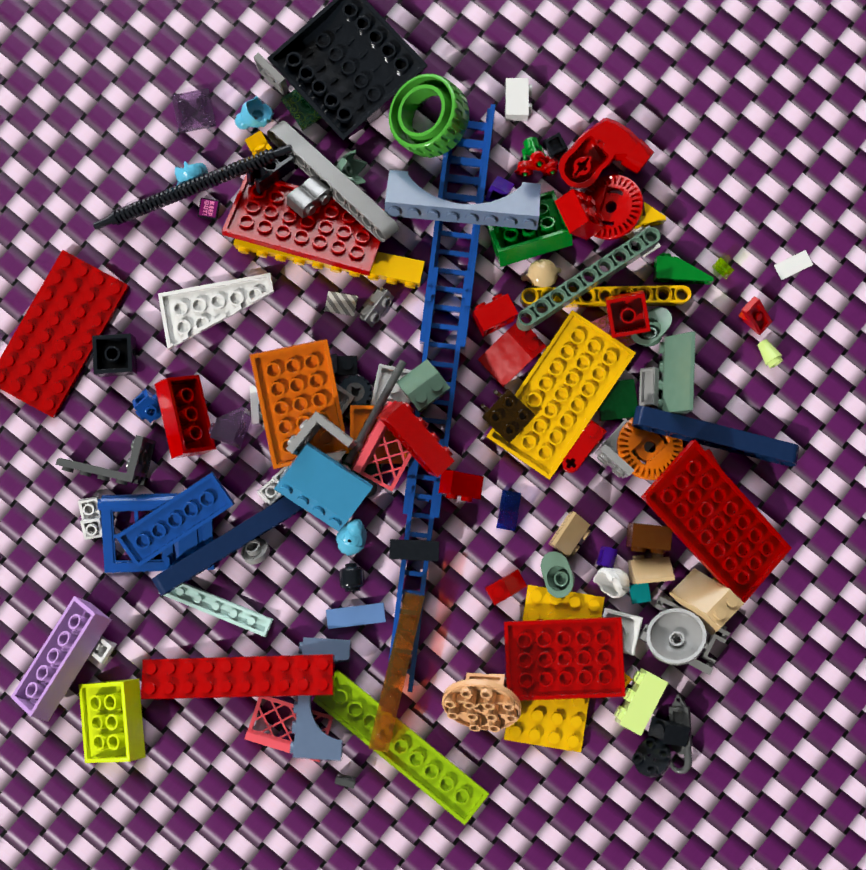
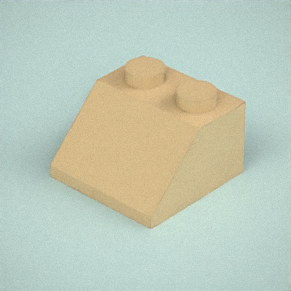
M574 511L569 512L548 544L566 557L574 556L580 547L577 544L581 538L585 540L591 530L588 529L590 524Z
M652 554V558L644 559V555L632 556L633 560H628L631 584L675 580L670 558L664 557L663 554Z

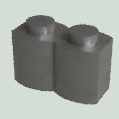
M312 176L287 195V205L302 218L311 216L318 207L326 205L330 201L331 189L317 177Z

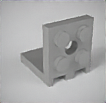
M315 411L309 420L305 419L300 425V432L288 440L287 444L289 446L286 449L290 453L298 455L321 427L325 428L349 448L354 449L358 442L324 415Z
M627 419L616 428L595 452L597 459L604 465L607 464L610 468H613L611 471L619 478H626L634 472V469L617 453V438L622 427L628 422ZM646 442L644 445L645 450L648 452L654 443Z

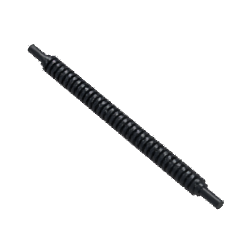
M288 144L274 151L272 149L260 151L255 155L246 157V159L238 160L237 163L233 162L223 166V168L221 167L205 175L203 174L183 182L178 186L176 185L156 193V195H151L114 210L109 214V217L94 222L93 226L97 230L110 224H123L143 216V214L145 215L161 207L163 208L183 200V198L185 199L201 191L203 192L205 189L208 190L223 184V182L230 181L232 178L235 179L250 173V171L253 172L255 169L258 170L273 164L277 157L292 152V146Z

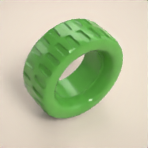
M422 74L407 81L394 96L389 111L390 130L395 140L407 150L421 157L432 158L449 152L462 139L469 122V107L465 95L456 85L437 74ZM432 96H439L442 104L439 119L429 130L415 133L413 130V118L416 110L426 99Z

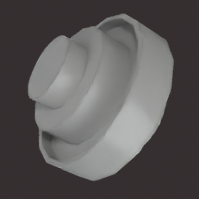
M256 538L243 546L241 556L247 564L255 565L268 557L270 547L264 539Z

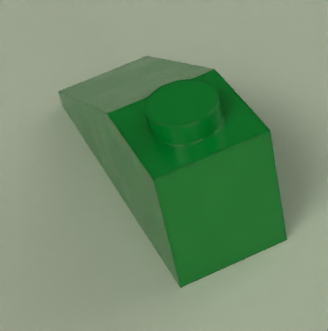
M661 253L654 259L653 282L710 285L714 281V277L678 257L671 256L669 253Z

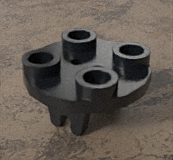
M648 737L638 746L632 761L640 774L655 778L662 775L668 769L672 755L667 744H663L659 739Z

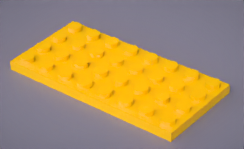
M572 310L515 393V396L535 416L510 443L494 428L490 430L486 437L550 480L636 352Z
M528 585L522 621L602 618L605 597L570 592L569 595L563 598H556L547 591L546 587ZM589 698L520 701V717L513 725L505 728L504 740L581 753Z

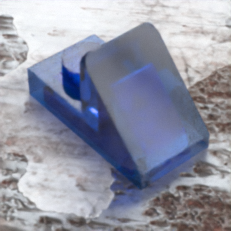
M502 490L496 528L515 531L521 493Z

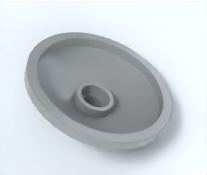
M672 608L660 612L651 620L647 628L646 639L651 653L657 659L670 665H683L695 660L702 653L706 645L707 635L705 626L697 615L686 609ZM675 640L681 641L679 644L674 643Z

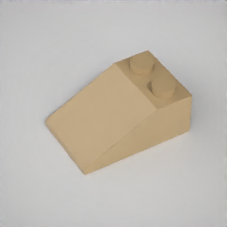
M695 568L669 593L684 609L697 615L711 635L716 633L744 604L729 588Z

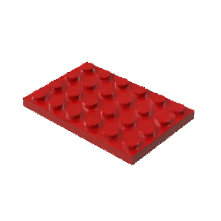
M622 617L504 621L506 688L511 690L520 701L626 697Z

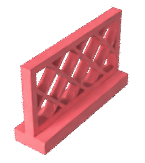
M391 401L386 402L381 413L392 403ZM378 418L350 469L393 491L412 455L407 450H402L401 443L397 438L386 442L384 433L389 429ZM397 441L400 452L390 455L387 444ZM384 445L387 456L377 459L375 450L377 447ZM401 455L402 465L393 468L391 457ZM388 459L391 469L380 472L378 461ZM375 462L378 473L373 475L365 473L364 470L367 465ZM392 472L394 480L390 486L383 482L382 474Z
M258 697L244 739L290 753V744L293 741L290 736L292 730L288 732L284 721L293 716L296 720L297 713H294L292 709L294 704L272 697ZM262 699L270 701L274 709L263 714L260 708ZM274 703H278L281 705L275 707ZM283 706L289 707L292 715L281 719L277 709ZM312 710L313 715H317L314 718L315 720L320 717L329 719L327 727L322 729L326 735H329L334 717ZM275 711L280 721L269 726L265 716ZM263 717L268 728L262 731L254 730L255 721ZM281 723L286 734L280 737L274 736L271 728ZM269 730L271 735L264 732ZM288 736L290 740L283 739V737ZM310 759V760H313V761H316V762H319V763H320V761H321V760Z

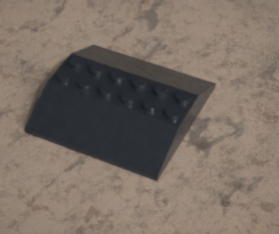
M332 0L267 58L343 141L377 119L391 106L398 90L407 81L420 75L428 66L367 0Z

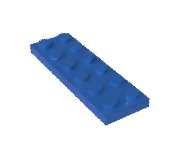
M211 472L115 537L138 568L235 503L216 475Z

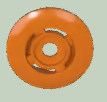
M632 418L619 432L617 438L618 456L634 469L632 473L634 476L645 480H656L683 450V442L681 439L662 435L666 441V444H664L663 439L658 434L634 428L632 426ZM646 442L654 443V452L649 453L645 450L644 445Z

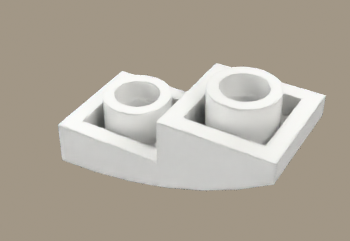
M288 466L283 467L269 482L257 491V494L268 506L274 504L283 496L274 488Z
M98 496L78 500L84 540L102 537L101 511L98 510L97 506Z

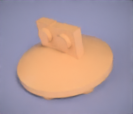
M466 673V679L447 687L442 698V706L447 713V717L469 727L472 731L490 730L491 732H499L500 729L513 725L520 717L521 703L519 698L505 687V674Z

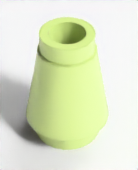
M767 339L757 345L765 365H768L770 369L783 361L782 354Z

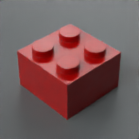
M572 189L555 200L570 234L587 240L605 228L602 223L604 219L596 210V202L592 196Z
M643 290L605 297L612 338L651 331Z
M500 293L492 298V302L488 304L483 302L475 307L476 310L473 311L472 318L482 337L516 321L519 313L508 293L505 295Z

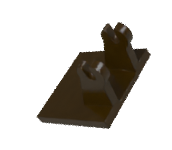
M495 389L493 393L499 399L490 409L483 403L480 405L485 410L482 418L510 443L532 420L535 414L509 389L503 394Z

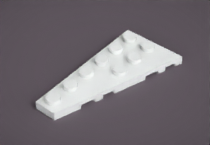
M271 273L158 293L167 349L170 350L273 294L274 287Z

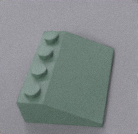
M696 332L667 336L662 339V342H659L658 352L661 354V361L658 362L659 372H661V380H659L660 399H658V410L682 416L693 410Z

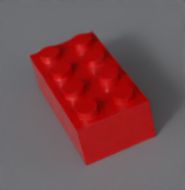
M200 376L171 377L155 383L171 459L201 455L215 450L216 446Z
M393 401L377 417L428 474L439 477L455 462L451 457L453 453L446 446L443 447L439 444V437L434 432L430 433L425 428L427 427L425 421L413 414L414 409L407 402Z

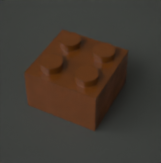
M639 523L628 524L626 547H631V551L645 552L646 549H650V553L665 554V551H671L672 530L668 526Z

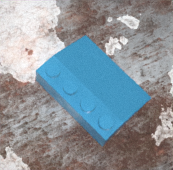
M307 442L284 471L274 490L339 532L365 499L373 485Z

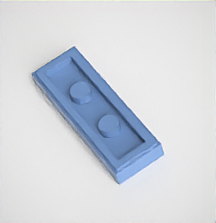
M384 602L326 610L328 629L386 622Z

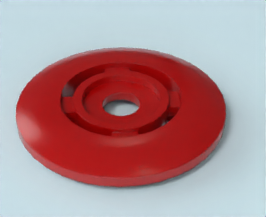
M604 176L596 180L584 193L593 197L596 202L595 208L602 215L604 222L614 223L613 225L603 224L605 228L594 235L596 238L603 240L621 238L635 228L642 216L644 209L642 192L634 181L625 176ZM617 190V191L623 192V195L621 196L620 194L615 193V192H611V193H608V192H609V191ZM615 202L617 205L616 210L608 213L606 210L607 205Z

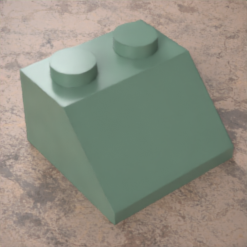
M425 360L396 382L419 413L450 391L449 385L428 360Z

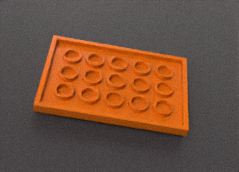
M327 339L249 354L273 469L289 466L297 455L290 453L286 449L289 446L287 442L293 435H297L300 432V425L305 419L309 420L315 411L324 415L345 432ZM323 427L319 429L309 442L325 454L346 451L345 454L349 453V448Z

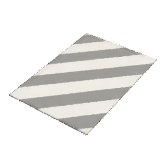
M328 291L324 311L354 316L358 296Z

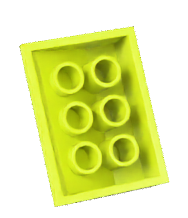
M139 679L79 684L85 763L131 762L145 758Z

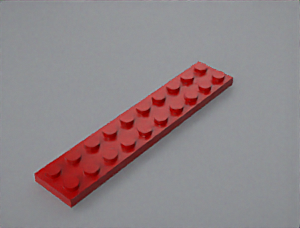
M335 655L145 659L142 663L141 699L334 695Z

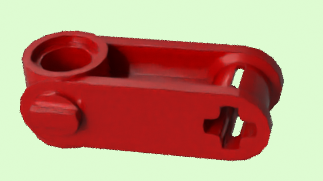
M591 420L562 461L563 469L568 473L576 472L607 431ZM575 460L574 464L576 467L567 468L568 464L566 461Z

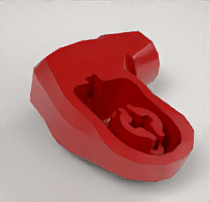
M603 118L575 141L571 148L560 158L558 168L561 178L567 185L572 188H587L594 184L600 173L609 167L613 161L622 162L621 165L638 174L654 154V151L626 126L618 121Z

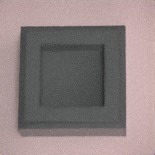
M339 773L334 784L354 789L356 778Z

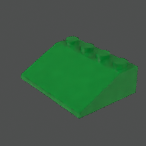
M554 190L540 194V213L537 230L486 225L500 267L573 245L572 234L569 233L555 203V200L558 198Z

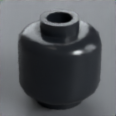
M356 563L345 564V568L339 571L340 587L345 589V592L361 591L360 588L365 585L364 569L357 567Z

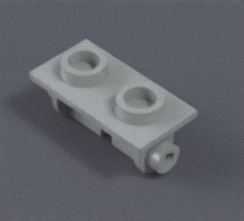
M382 287L377 289L370 299L374 305L372 306L367 303L360 312L359 318L364 322L366 321L370 327H373L380 320L386 308L391 305L394 296L387 289L385 290Z

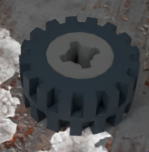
M358 375L348 376V378H345L339 386L355 396L347 408L350 409V405L370 404L373 390L369 381L364 377Z

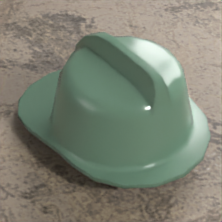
M657 307L648 311L651 331L631 335L634 342L643 347L657 345L672 323V315L667 309Z
M553 551L545 554L541 561V572L547 591L556 598H563L569 595L573 589L575 582L574 573L570 568L567 558L562 553Z

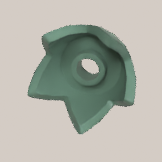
M353 150L339 160L336 168L354 184H362L366 181L358 174L365 168L367 162L354 159L356 150Z

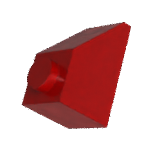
M517 569L484 588L493 605H496L527 587Z

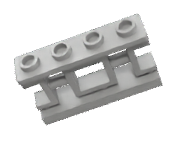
M664 595V597L658 596L657 602L653 606L661 611L667 610V608L662 606L663 603L672 608L684 609L682 606L674 604L675 600L667 595ZM644 624L638 637L647 642L646 633L649 626L647 624ZM723 625L717 631L721 633L720 636L713 634L706 641L700 656L707 661L706 664L697 659L687 664L710 675L716 660L708 657V654L715 640L722 643L726 642L727 636L730 635V632L726 631L727 627ZM677 640L674 641L675 644H679V643H680V642L677 641Z

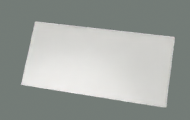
M806 250L775 264L774 267L780 279L783 280L812 266L813 263Z

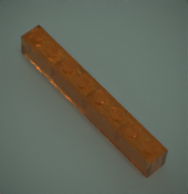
M405 592L369 749L388 753L425 595Z

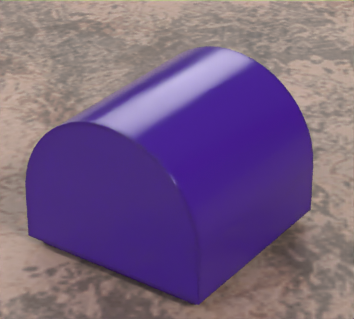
M602 546L596 564L607 568H614L618 550Z

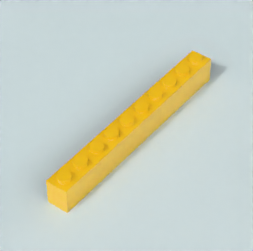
M234 240L233 245L238 249V252L243 254L253 252L259 257L267 258L268 256H273L275 260L286 262L287 259L292 260L297 265L311 264L316 269L330 268V271L335 273L345 271L354 277L364 275L246 241ZM378 252L370 276L367 278L373 281L383 279L386 280V283L397 285V282L403 283L405 287L415 289L416 286L420 287L425 261Z

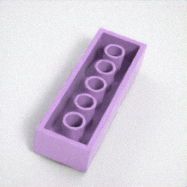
M74 596L11 698L30 717L48 722L111 622V619L91 602Z

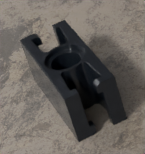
M285 154L277 157L273 164L258 170L255 169L253 172L250 171L247 174V183L252 187L255 185L254 182H256V190L259 194H262L295 169V157L290 154L286 159Z
M390 539L389 559L439 561V541Z

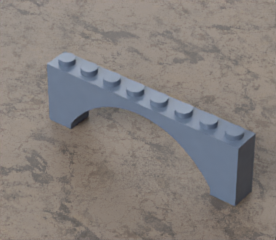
M389 170L385 212L392 217L537 230L540 213L541 184L522 182V185L517 190L501 199L480 204H461L443 200L426 192L409 177L408 171Z

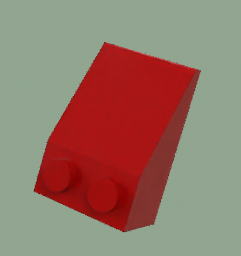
M515 323L478 358V361L504 387L536 359L547 346L531 329L522 331Z

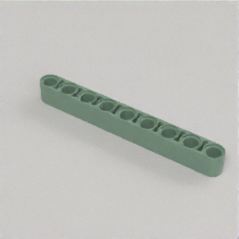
M654 227L645 229L519 312L516 321L517 327L522 331L532 329L652 250L660 239L659 230ZM646 236L653 237L654 241H649ZM631 246H636L639 251H633ZM615 256H621L624 261L616 260ZM600 266H605V267H607V268H608V271H607V272L602 271V270L600 269ZM589 276L593 279V281L588 282L584 279V277ZM568 287H575L577 292H571ZM553 297H560L562 302H555ZM537 307H544L546 312L540 313ZM527 317L531 322L523 323L521 318Z

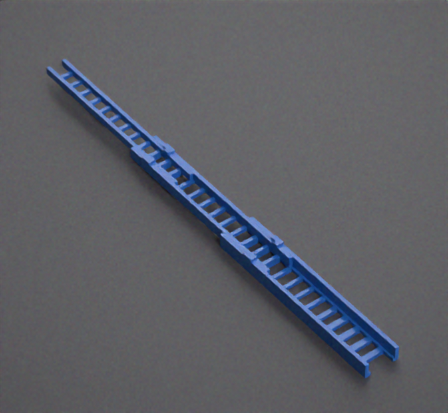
M491 104V107L487 108L486 123L468 122L467 129L485 131L484 140L462 138L456 145L458 147L482 149L481 159L451 156L452 149L443 154L438 198L476 204L483 203L495 104ZM450 164L480 168L479 177L449 174ZM448 182L478 186L477 196L447 192ZM435 221L420 334V344H424L422 363L428 358L429 347L455 350L454 363L428 360L435 367L453 369L451 382H446L451 387L449 401L436 400L432 403L434 405L448 406L447 420L420 417V413L417 410L415 411V416L422 418L427 423L446 425L444 439H440L439 444L448 448L460 349H465L480 225L473 224L472 234L442 231L443 221ZM441 236L471 240L470 252L440 249ZM439 255L469 258L467 271L437 267ZM438 273L464 276L463 289L438 286ZM436 292L462 295L461 307L434 304ZM433 310L460 313L458 326L432 323ZM431 328L457 331L456 345L430 342ZM411 456L403 506V514H407L404 540H409V537L412 536L427 538L426 541H431L434 518H439L442 493L438 492L441 475L436 477L418 474L419 463ZM417 479L434 481L432 495L415 493ZM414 498H417V501L425 502L431 500L430 514L413 512ZM412 517L429 519L427 534L410 531ZM401 560L385 689H390L392 672H396V674L400 675L410 674L407 692H412L429 561H424L423 572L405 570L407 560ZM404 576L422 577L420 591L403 589ZM402 594L419 596L418 611L401 608ZM400 614L417 616L415 630L398 628ZM397 633L415 635L413 649L396 647ZM395 652L412 654L410 669L393 667Z

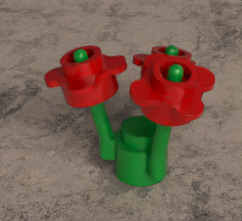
M529 137L524 140V149L521 150L523 161L518 163V169L515 170V174L528 177L533 174V170L541 171L544 176L554 175L559 169L558 161L550 159L549 156L545 155L542 145H539L536 137Z

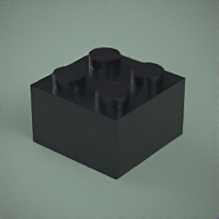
M131 333L92 336L93 371L96 376L137 375L135 336Z

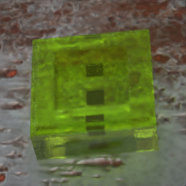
M719 258L712 266L723 278H727L734 271L722 258Z

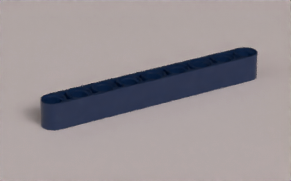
M636 406L632 423L634 428L689 442L696 440L701 445L785 466L797 465L799 446L796 444L646 406Z
M283 497L156 575L151 580L160 595L163 596L247 545L250 541L255 540L302 511L303 508L290 499Z

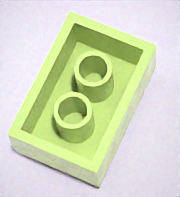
M642 668L640 671L637 670L632 678L634 683L631 689L627 688L622 706L619 705L614 713L617 723L640 736L668 684L667 681Z

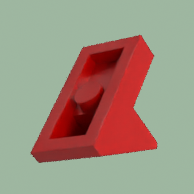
M755 296L742 308V312L738 315L758 335H761L772 323L762 302Z

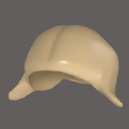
M548 259L536 260L531 263L528 272L522 275L521 280L530 281L537 288L551 287L556 282L561 268L556 267Z

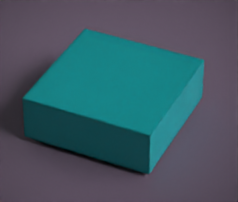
M648 583L630 584L631 604L651 601Z

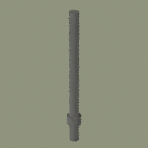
M399 360L355 440L358 444L354 449L351 448L344 460L346 463L351 465L357 453L362 450L363 442L406 366V362Z

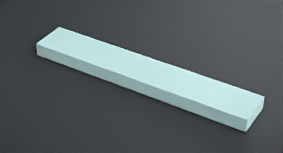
M183 583L171 592L163 595L263 637H267L274 620L187 583Z

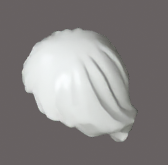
M603 567L598 570L593 578V582L600 586L601 591L612 598L623 597L630 588L629 576L618 568Z

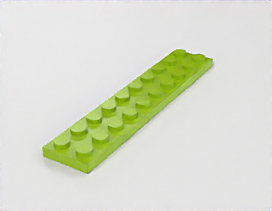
M339 669L334 673V695H319L313 699L315 703L462 824L465 825L488 797L489 792Z

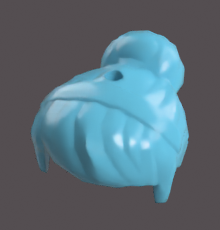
M255 96L254 99L243 104L241 113L236 116L235 125L242 130H246L249 127H265L270 123L274 113L272 108L267 104H262L258 96Z
M185 161L184 168L175 167V176L178 181L177 186L208 173L206 165L202 163L188 165Z
M360 519L351 520L337 533L338 549L347 556L359 553L366 544L367 532Z

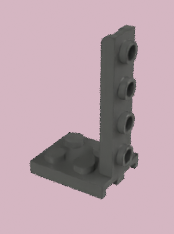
M136 435L131 443L132 453L126 463V473L63 458H58L56 465L62 466L63 471L73 473L74 469L80 470V475L91 477L93 473L98 475L97 479L109 481L110 478L116 479L115 483L127 485L128 482L145 486L156 441Z

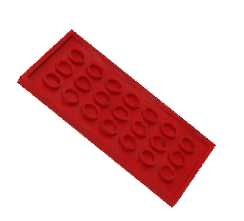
M246 174L223 226L222 235L370 276L382 242L331 196L330 201L326 205L318 207L313 215L302 218L287 205V195L299 186L278 181L262 194H259L256 190V182H254L255 185L252 187L247 183Z
M62 250L0 357V389L55 418L93 352L92 336L103 335L130 286Z
M696 440L689 442L641 496L720 584L729 588L744 603L792 549Z

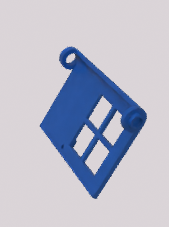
M179 493L102 495L101 499H98L97 506L98 510L101 511L105 573L164 571L214 540L213 520L208 521L162 552V559H151L137 568L132 560H116L115 536L117 534H115L113 512L134 511V520L137 522L139 520V511H153ZM215 564L206 570H214Z

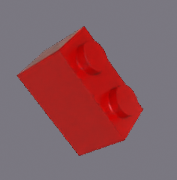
M445 470L441 474L438 493L446 494V498L449 499L461 497V501L465 502L481 499L484 477Z

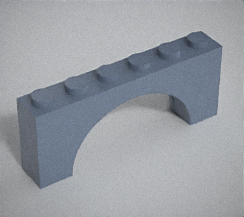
M303 637V642L299 643V654L335 655L334 665L350 662V640ZM298 696V701H294L293 712L297 713L296 721L292 722V733H295V738L290 744V754H293V758L342 761L343 740L334 739L326 735L319 728L312 712V696Z

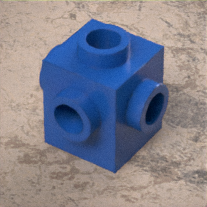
M145 388L132 400L136 414L142 420L146 419L151 423L154 419L157 420L161 417L157 394L153 395Z

